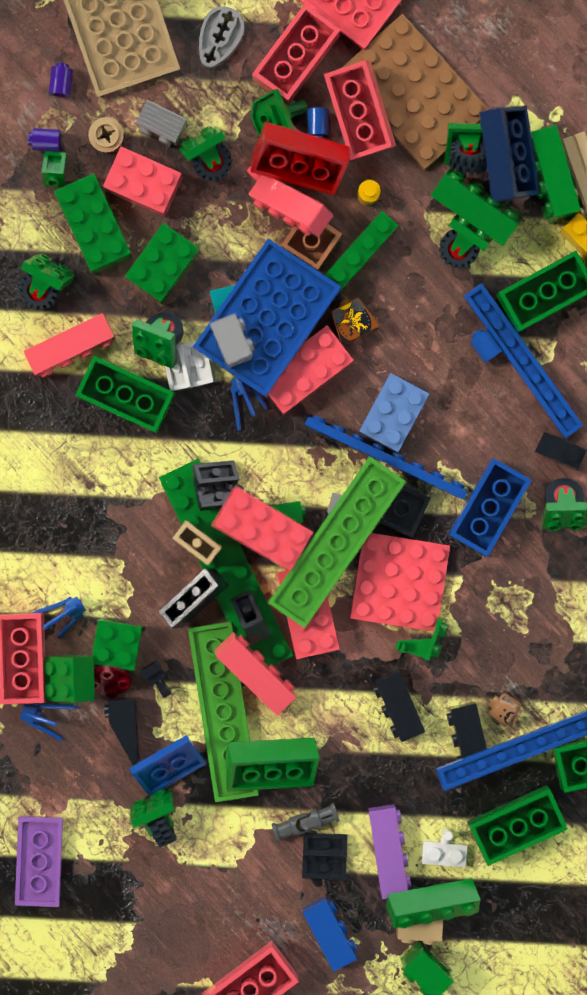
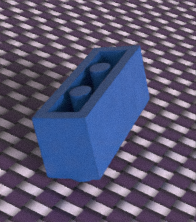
M325 896L302 908L303 915L333 972L357 960L356 952H358V948L353 939L348 940L345 934L348 932V929L343 920L338 921L335 915L338 910L332 900L328 901Z

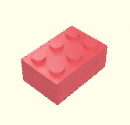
M120 147L103 188L110 194L162 217H166L183 177L178 171L124 147Z

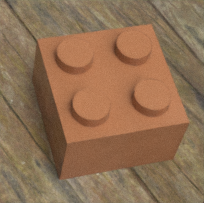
M327 224L319 237L312 233L308 236L298 229L299 226L295 225L281 247L319 272L340 241L342 233Z

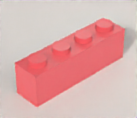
M261 175L248 194L254 200L253 205L262 211L265 208L268 209L270 215L277 219L282 217L283 221L291 227L299 226L298 229L308 236L312 233L319 237L333 217V214L323 204L267 176Z
M102 313L23 352L34 375L37 377L41 375L44 378L54 373V368L59 366L65 368L73 364V359L79 356L83 359L92 355V350L98 347L105 349L113 344L112 341L116 338L105 315Z
M233 632L215 649L216 657L278 716L296 699L295 687L287 679L283 681L279 677L280 672L272 664L268 666L264 662V656L258 650H251L248 647L250 643L242 635L238 637Z

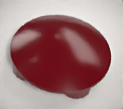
M101 666L94 669V690L103 694L105 698L114 699L117 694L130 688L131 678L124 670L113 666Z

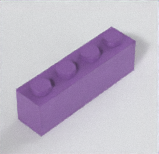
M394 804L368 808L382 899H387L388 894L407 891L412 888L410 875H405L404 867H408L407 854H402L401 845H405L404 833L399 832L398 823H402L400 810H396Z

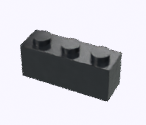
M216 568L204 569L159 612L172 629L183 628L229 585Z
M395 670L375 679L376 685L372 687L377 699L380 697L383 699L385 705L381 706L386 719L390 717L393 722V726H390L394 738L399 737L400 741L404 742L426 732L400 671Z
M472 701L449 707L450 713H447L446 716L449 726L454 728L455 734L451 735L454 748L458 747L460 756H456L457 760L487 749L476 703Z

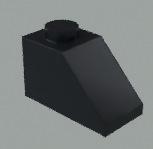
M544 432L535 452L575 471L579 469L587 450L567 440Z
M251 590L231 598L233 607L251 645L271 636Z

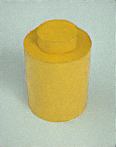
M366 180L361 183L357 197L362 205L372 206L377 203L381 192L379 184L373 180Z

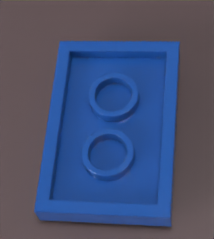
M186 735L129 769L132 776L150 797L155 792L168 787L206 765V761Z

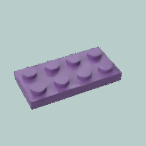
M18 817L15 905L60 906L63 817Z

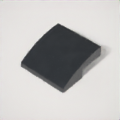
M234 460L193 464V481L199 511L221 509L233 487H238L237 483L240 479Z
M304 833L302 879L346 881L347 834Z

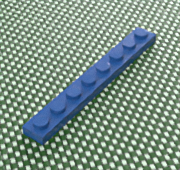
M481 283L465 294L463 297L503 350L502 352L563 438H567L583 426L581 421L484 285Z
M316 415L313 418L308 416L304 426L461 500L465 499L468 491L463 490L464 485L454 480L452 483L444 481L445 476L435 471L432 474L424 471L425 467L416 462L410 465L404 462L405 457L393 452L391 456L385 453V448L373 443L370 446L364 443L366 439L359 435L353 434L351 437L345 434L346 430L334 424L333 427L325 424L326 420Z
M587 710L436 768L442 790H448L586 736Z

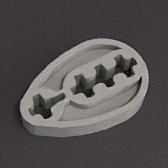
M225 6L214 8L204 19L199 37V52L201 63L206 69H214L232 56L243 39L245 31L244 22L241 15L233 8ZM231 14L234 21H229L227 24L229 31H224L223 33L225 41L216 43L214 36H219V26H223L225 23L223 16ZM213 49H215L214 59L216 60L207 63L205 56H210Z

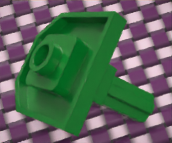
M275 89L253 102L251 119L258 136H260L265 122L295 130L291 118L306 113L308 106L304 100L290 105L284 104L279 89Z

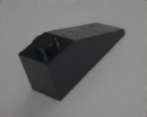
M136 698L109 699L108 704L104 705L105 718H109L111 728L134 766L139 762Z

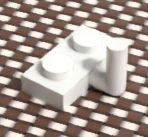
M444 828L442 830L441 842L423 840L421 863L466 868L467 844L450 843L453 835L449 828Z

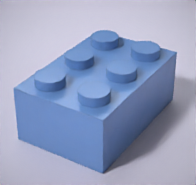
M390 373L358 433L398 453L429 393Z

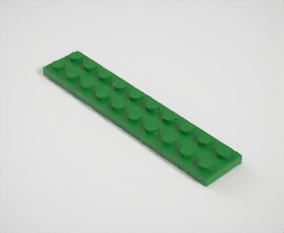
M199 459L159 477L181 525L185 521L190 522L222 547L209 565L199 558L198 560L203 570L216 568L229 585L216 598L228 622H232L233 632L238 637L242 635L250 643L233 607L231 598L251 590L271 636L252 645L250 643L248 647L253 651L258 650L264 656V662L268 666L271 664L275 665L292 657L293 654L239 542L228 535H223V532L211 526L220 509L199 511L192 471L193 464H200Z

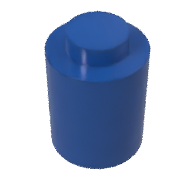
M310 108L307 110V134L323 139L329 137V109Z
M479 329L471 335L473 340L470 343L484 363L503 351L488 329L485 331Z

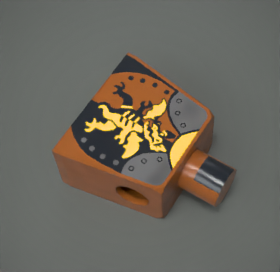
M345 291L337 294L334 301L338 308L331 311L330 314L338 340L342 346L379 328L378 323L359 298L349 301Z

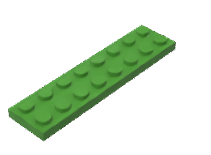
M369 456L268 603L305 628L406 481Z
M232 622L188 628L215 802L258 796V790L227 792L226 751L228 742L250 741L241 680L215 654V649L233 633Z

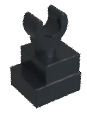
M155 660L140 671L141 676L150 687L156 684L163 698L171 694L170 688L163 681L166 673L158 660Z

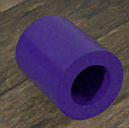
M56 63V66L51 67L49 95L61 98L70 97L73 70L69 68L68 64Z
M33 128V131L28 134V145L32 146V150L60 152L61 130Z

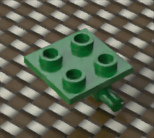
M438 618L432 639L399 640L396 643L397 651L400 653L407 652L424 658L427 661H434V658L439 657L442 645H439L441 637L446 636L449 624H446L447 619Z

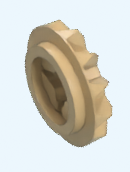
M103 117L97 119L91 125L89 140L96 150L106 153L115 151L121 146L124 133L118 121L113 118ZM102 127H104V129L108 133L113 132L110 135L111 143L106 141L105 138H100L101 136H103Z

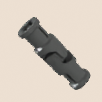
M331 803L329 807L320 810L314 809L309 814L302 813L290 817L288 821L279 824L272 823L271 825L277 842H280L282 838L291 835L298 836L311 831L313 828L319 829L324 824L333 821L339 822L340 820L334 803ZM299 818L303 830L299 829L296 825V821Z

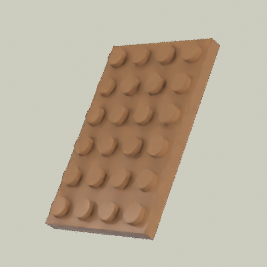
M403 14L373 39L365 50L362 49L342 67L344 68L364 60L371 61L393 136L423 170H426L445 153L448 123L477 124L480 121L479 112L489 110Z

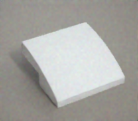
M196 341L176 345V365L173 369L165 366L170 391L216 382L212 361L193 348Z

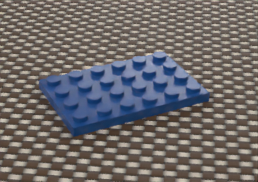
M268 238L193 345V348L264 397H267L341 290V286ZM235 313L237 319L242 318L246 327V331H243L246 340L251 339L255 351L251 352L253 359L228 368L210 324Z

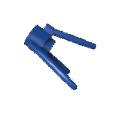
M234 378L231 380L232 387H230L233 397L237 430L241 431L237 393L239 396H244L252 416H255V411L248 395L251 390L264 409L267 410L268 406L259 392L238 378Z
M70 596L63 601L31 613H45L66 605L63 607L65 610L63 613L43 626V629H47L67 615L70 618L74 616L57 635L58 638H61L79 619L84 617L82 613L86 609L77 596L73 599Z
M32 703V705H24L20 720L27 722L26 725L33 726L60 741L63 740L62 736L38 724L40 721L57 726V722L41 717L42 710H39V708L77 709V705Z

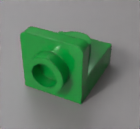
M44 152L41 171L44 186H65L66 152Z

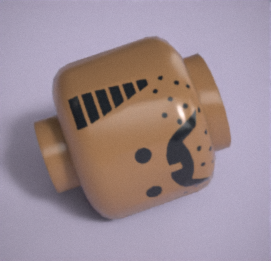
M503 693L500 697L495 695L488 705L492 708L490 710V717L503 726L513 725L522 713V710H520L521 704L506 693Z

